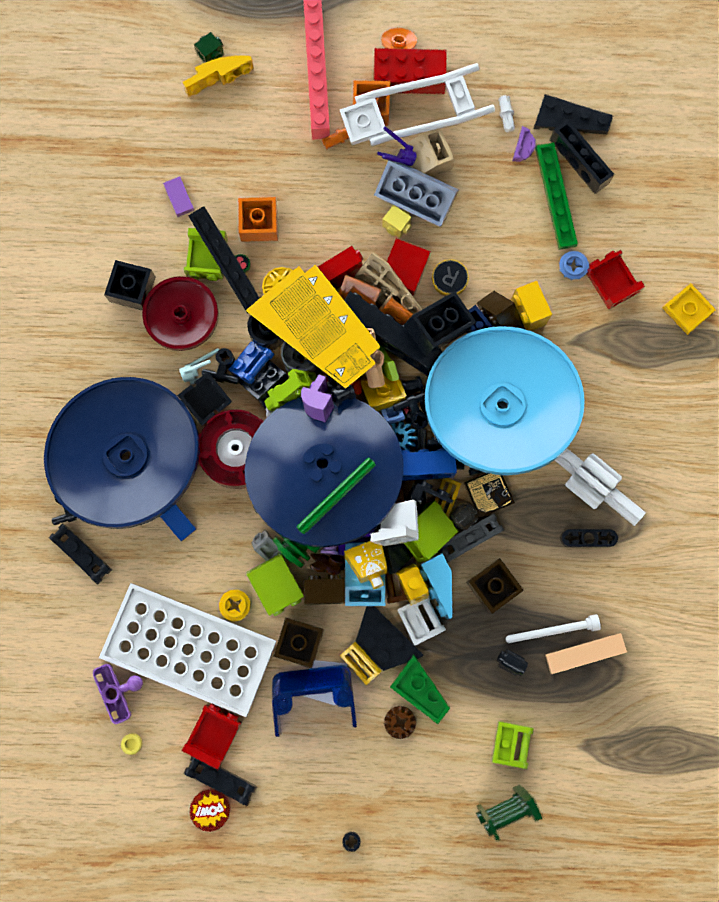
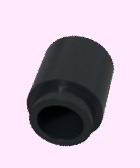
M508 649L501 651L497 658V662H499L498 667L515 676H522L528 666L525 658Z

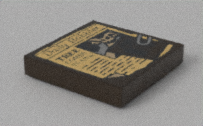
M485 473L464 482L479 518L515 503L503 475Z

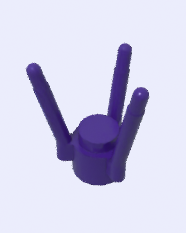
M384 126L383 130L403 145L405 149H400L397 156L383 152H377V155L382 156L385 160L412 166L417 156L416 152L412 151L413 146L408 145Z

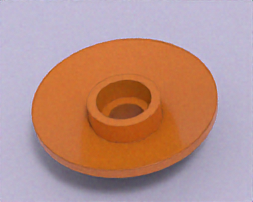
M392 28L383 33L381 43L385 48L413 49L417 44V37L408 29Z

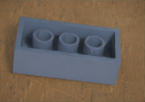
M388 160L374 196L441 227L448 216L459 189L406 164Z

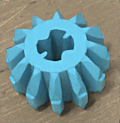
M400 421L398 425L393 423L392 429L397 439L400 437L399 434L404 435L403 441H399L401 451H411L410 446H416L412 441L418 439L417 436L412 435L416 430L410 429L411 424L407 423L404 426V422Z

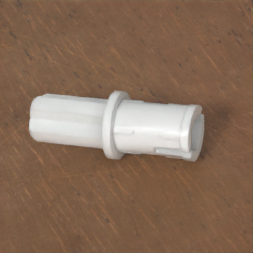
M504 95L499 98L500 117L503 120L505 132H510L515 129L513 122L514 111L511 108L510 96Z

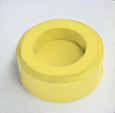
M135 733L126 735L121 741L123 752L128 755L139 752L142 748L141 737Z

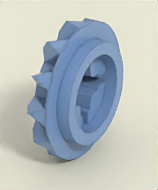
M567 252L560 259V272H562L564 277L571 280H579L588 272L589 262L585 255L580 252ZM575 260V266L578 267L572 272V267L569 265Z

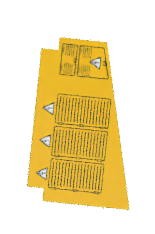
M316 265L305 273L298 266L246 310L345 388L376 364L370 355L379 349L380 345Z

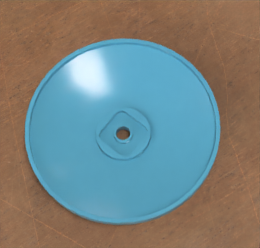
M489 327L462 336L440 354L427 379L425 410L429 425L436 439L455 459L481 472L495 475H519L548 465L568 448L575 438L583 418L584 391L575 366L567 355L550 340L521 328ZM503 401L507 403L508 407L500 409L497 404Z

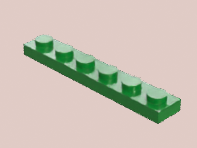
M555 143L536 145L535 150L558 250L577 247L578 242Z

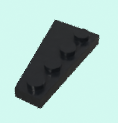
M545 94L533 129L548 128V130L553 131L566 120H569L578 131H583V133L607 135L614 115Z

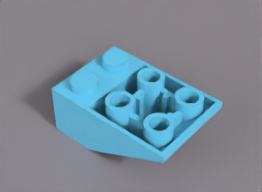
M366 542L347 543L345 544V551L358 545L364 544ZM345 559V606H385V574L381 575L384 586L373 589L370 581L361 583Z
M440 554L421 564L419 572L429 586L428 591L431 599H436L438 606H436L438 613L441 617L445 616L446 619L452 618V571L443 554Z

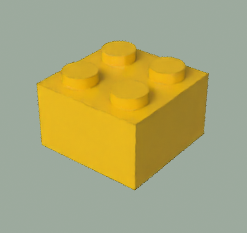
M534 281L516 288L511 301L516 305L525 330L533 331L545 326L551 318L552 312L538 282Z

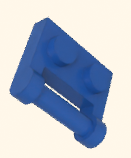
M251 341L228 370L233 375L252 384L255 380L254 377L275 354L270 349L256 345Z

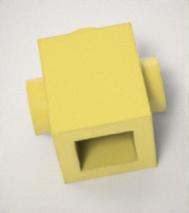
M393 205L384 216L382 226L386 228L390 235H396L401 238L412 227L411 216L406 210L399 209Z

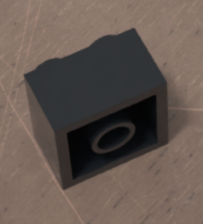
M115 260L104 295L111 303L142 310L144 301L153 288L156 276L152 269Z

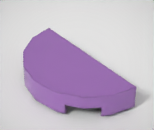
M522 126L512 161L520 162L526 160L535 149L536 140L526 127Z

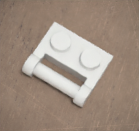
M430 596L412 606L407 604L397 609L414 646L446 630L444 625H441L432 607ZM421 604H423L435 628L429 631L418 608Z

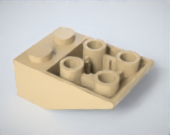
M441 128L422 133L407 143L413 146L412 151L417 154L414 164L410 167L429 176L452 169L454 157ZM401 146L390 154L397 156L399 150L405 149V147Z

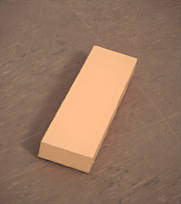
M618 633L545 654L550 673L554 674L627 653L622 634Z

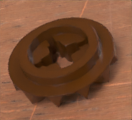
M393 707L385 716V729L394 738H407L415 730V715L407 707ZM395 715L400 717V719L408 718L406 722H404L405 730H403L400 726H395L393 728V726L397 723V718Z

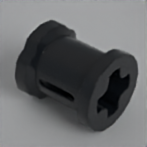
M416 376V379L401 381L407 396L418 391L422 393L424 389L420 376Z

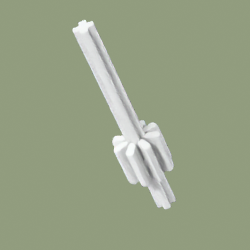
M503 401L497 404L500 409L508 407L507 403ZM566 449L555 459L559 465L572 474L565 484L566 487L593 509H596L604 501L634 526L646 513L615 488L621 481L622 476L595 454H590L583 462L569 449Z

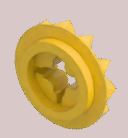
M230 590L221 597L219 610L225 619L239 621L244 619L249 613L251 602L248 595L243 591ZM230 598L234 602L242 600L238 605L241 612L236 609L228 611L232 606Z

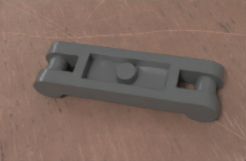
M494 513L452 537L438 552L443 554L448 563L504 531L502 525H499L496 520L497 516ZM489 523H490L491 527L493 528V530L490 531V532L488 531V529H487L486 526H485V525H487V524H489ZM450 545L455 551L452 554H449L447 547Z

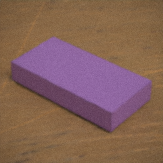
M180 176L163 183L177 217L194 211Z

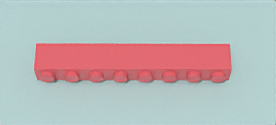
M304 0L312 140L330 135L322 0Z

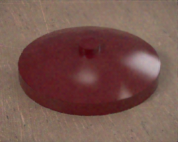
M185 276L168 278L158 283L148 293L142 309L143 323L151 338L160 346L174 351L191 350L205 343L215 331L219 318L218 305L211 290L199 280Z

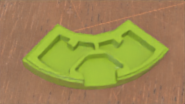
M380 346L378 351H382L384 354V363L381 366L382 372L390 381H396L399 379L395 362L390 359L385 348Z

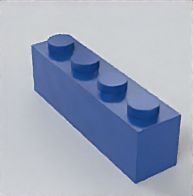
M440 448L437 451H429V449H421L418 452L402 451L403 481L454 478L457 473L455 458L444 448Z

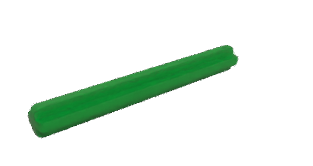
M367 458L297 525V529L302 534L309 531L375 467L374 461Z

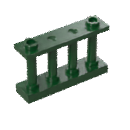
M520 784L513 787L515 794L512 795V798L487 810H484L481 804L476 805L479 810L476 812V815L481 825L484 824L488 836H493L496 841L501 840L497 833L498 830L526 816L528 818L531 817L535 822L543 819L534 797Z

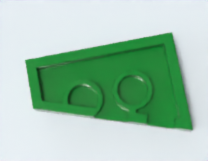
M413 655L390 688L435 723L439 724L449 711L450 706L416 656Z

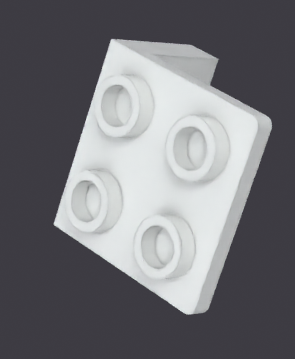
M410 500L396 503L381 523V529L378 530V533L371 534V542L388 546L419 540L417 502Z

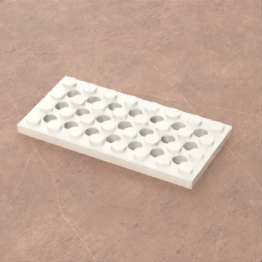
M130 583L99 658L247 717L277 641ZM140 603H144L147 607L143 615L137 612V606ZM159 610L165 614V618L161 622L155 620V613ZM179 617L183 621V626L180 629H175L173 627V620ZM132 622H136L139 625L136 633L129 631V625ZM194 625L201 627V634L197 637L191 634V628ZM150 629H154L157 632V637L153 641L147 638V632ZM212 632H216L220 636L216 644L209 641V635ZM169 636L175 639V645L172 648H168L165 645V640ZM231 639L236 640L238 643V648L235 651H230L227 647V643ZM125 640L131 644L128 652H124L121 649V644ZM187 643L191 644L194 648L191 655H186L183 652V647ZM250 646L256 649V656L254 658H248L245 654L246 649ZM142 648H147L149 651L147 659H141L139 656V651ZM204 651H209L212 654V659L208 663L204 662L201 658ZM160 655L167 657L168 662L164 667L159 666L157 663ZM223 658H227L230 661V667L227 670H223L220 667V661ZM179 662L184 663L186 666L183 674H179L175 670ZM242 665L249 669L246 677H241L238 674V668ZM196 670L203 671L204 679L202 681L194 679V672ZM215 677H219L223 681L220 689L212 686V680ZM236 684L241 687L239 696L231 694L230 688L232 685Z

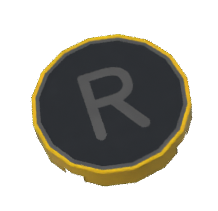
M452 259L438 263L432 274L434 288L444 296L454 291L457 294L462 293L467 287L469 280L466 267L459 261Z

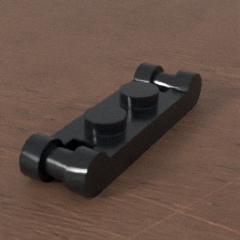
M62 523L58 527L59 530L55 534L52 533L49 539L67 554L96 584H99L102 581V577L105 574H109L112 569L69 527ZM66 534L69 538L63 542L61 538ZM98 565L100 569L95 573L93 569Z
M191 756V763L183 772L186 776L194 778L231 797L242 805H249L251 801L249 798L252 793H255L256 785L222 767L216 769ZM198 765L204 767L201 773L196 771ZM240 786L245 788L243 794L237 792Z

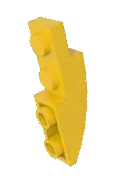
M239 55L205 62L195 67L196 75L182 82L185 92L190 97L200 93L201 90L208 86H213L219 80L223 86L227 83H232L236 78L246 75L254 69L251 56Z

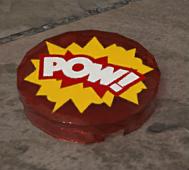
M215 789L202 790L194 797L190 804L189 813L191 821L202 831H216L225 825L230 816V802L223 793Z

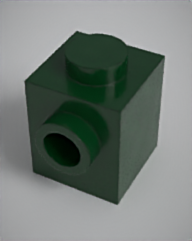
M212 32L202 36L194 44L196 54L204 63L221 58L224 55L222 40L218 36L215 37Z

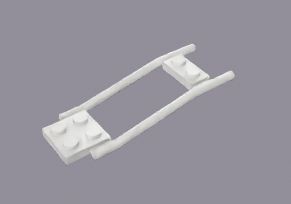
M478 63L443 75L374 90L356 96L355 105L340 109L351 145L370 140L371 146L394 140L392 136L383 130L385 125L375 98L445 82L457 117L394 131L393 133L398 137L402 138L460 124L495 112L493 104L475 110L463 78L464 75L479 71Z

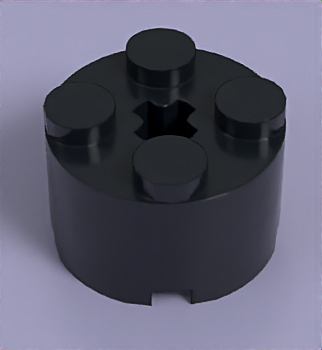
M250 315L247 326L253 343L270 350L277 349L284 340L271 330L264 331V328H268Z

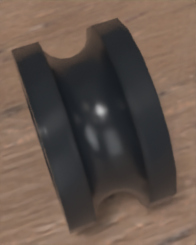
M355 832L346 833L342 840L343 847L348 852L358 850L361 843L359 835ZM349 836H354V840L357 839L354 847H349V844L346 845V840H349Z

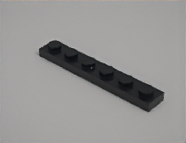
M203 206L188 215L246 311L260 297L206 207Z

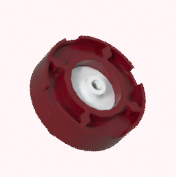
M239 409L226 410L209 419L201 434L199 433V464L203 471L214 482L230 489L247 488L245 482L247 451L254 434L264 421L249 411Z

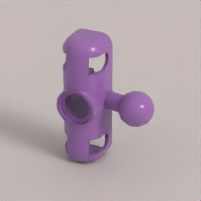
M104 664L93 670V677L112 723L119 724L131 717L124 693L129 690L134 692L140 690L143 686V680L141 677L134 675L127 680V683L120 685L113 672V667L110 664ZM100 673L104 680L101 682H99L96 677V675ZM111 688H114L117 691V696L115 699H112L109 696V691ZM116 710L119 718L113 719L111 712Z

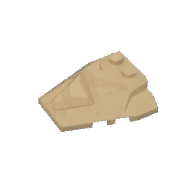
M372 253L354 278L381 289L375 303L379 310H382L391 297L413 314L422 310L389 263L375 253Z

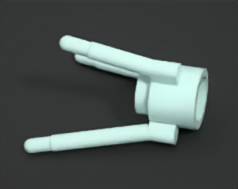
M217 348L180 368L183 381H190L191 385L199 379L196 378L199 376L197 369L211 363L210 360L202 361L213 356L220 349Z

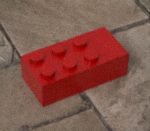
M374 48V81H390V87L447 73V50ZM445 82L400 93L445 94L446 86Z

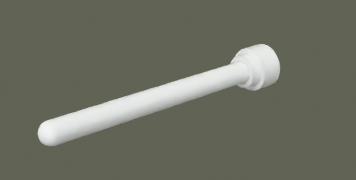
M595 614L585 618V621L508 635L506 642H519L586 628L587 630L597 631L601 629L599 617Z

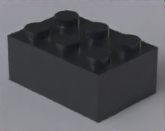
M454 291L413 314L404 324V327L426 357L468 332L477 322Z

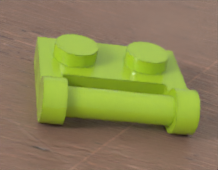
M498 721L492 762L528 769L527 756L530 737L533 734L534 728ZM518 732H523L519 760H514Z

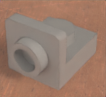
M266 530L258 533L253 538L252 546L254 550L266 561L280 554Z

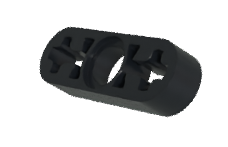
M568 529L562 532L560 541L565 547L608 548L617 544L618 535L611 529ZM570 533L572 537L579 536V540H573L570 544L568 540H565V537ZM586 533H591L594 536L592 544L584 541ZM607 533H609L610 537H613L609 544L607 540L599 541V537L607 536Z

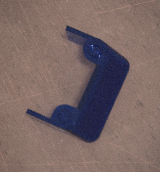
M334 665L277 673L272 679V709L275 737H280L282 734L280 715H285L291 711L293 706L292 697L332 692L333 700L337 706L351 707L353 728L357 727L350 669L345 665Z

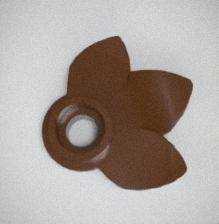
M310 554L315 560L310 565V568L316 572L338 575L345 568V560L338 555L328 557L324 554Z

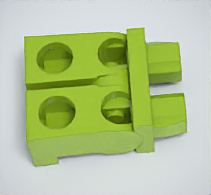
M292 369L288 373L290 378L287 381L267 391L270 396L264 401L267 409L274 411L276 408L301 397L302 388L310 389L311 383L315 382L317 378L316 373Z

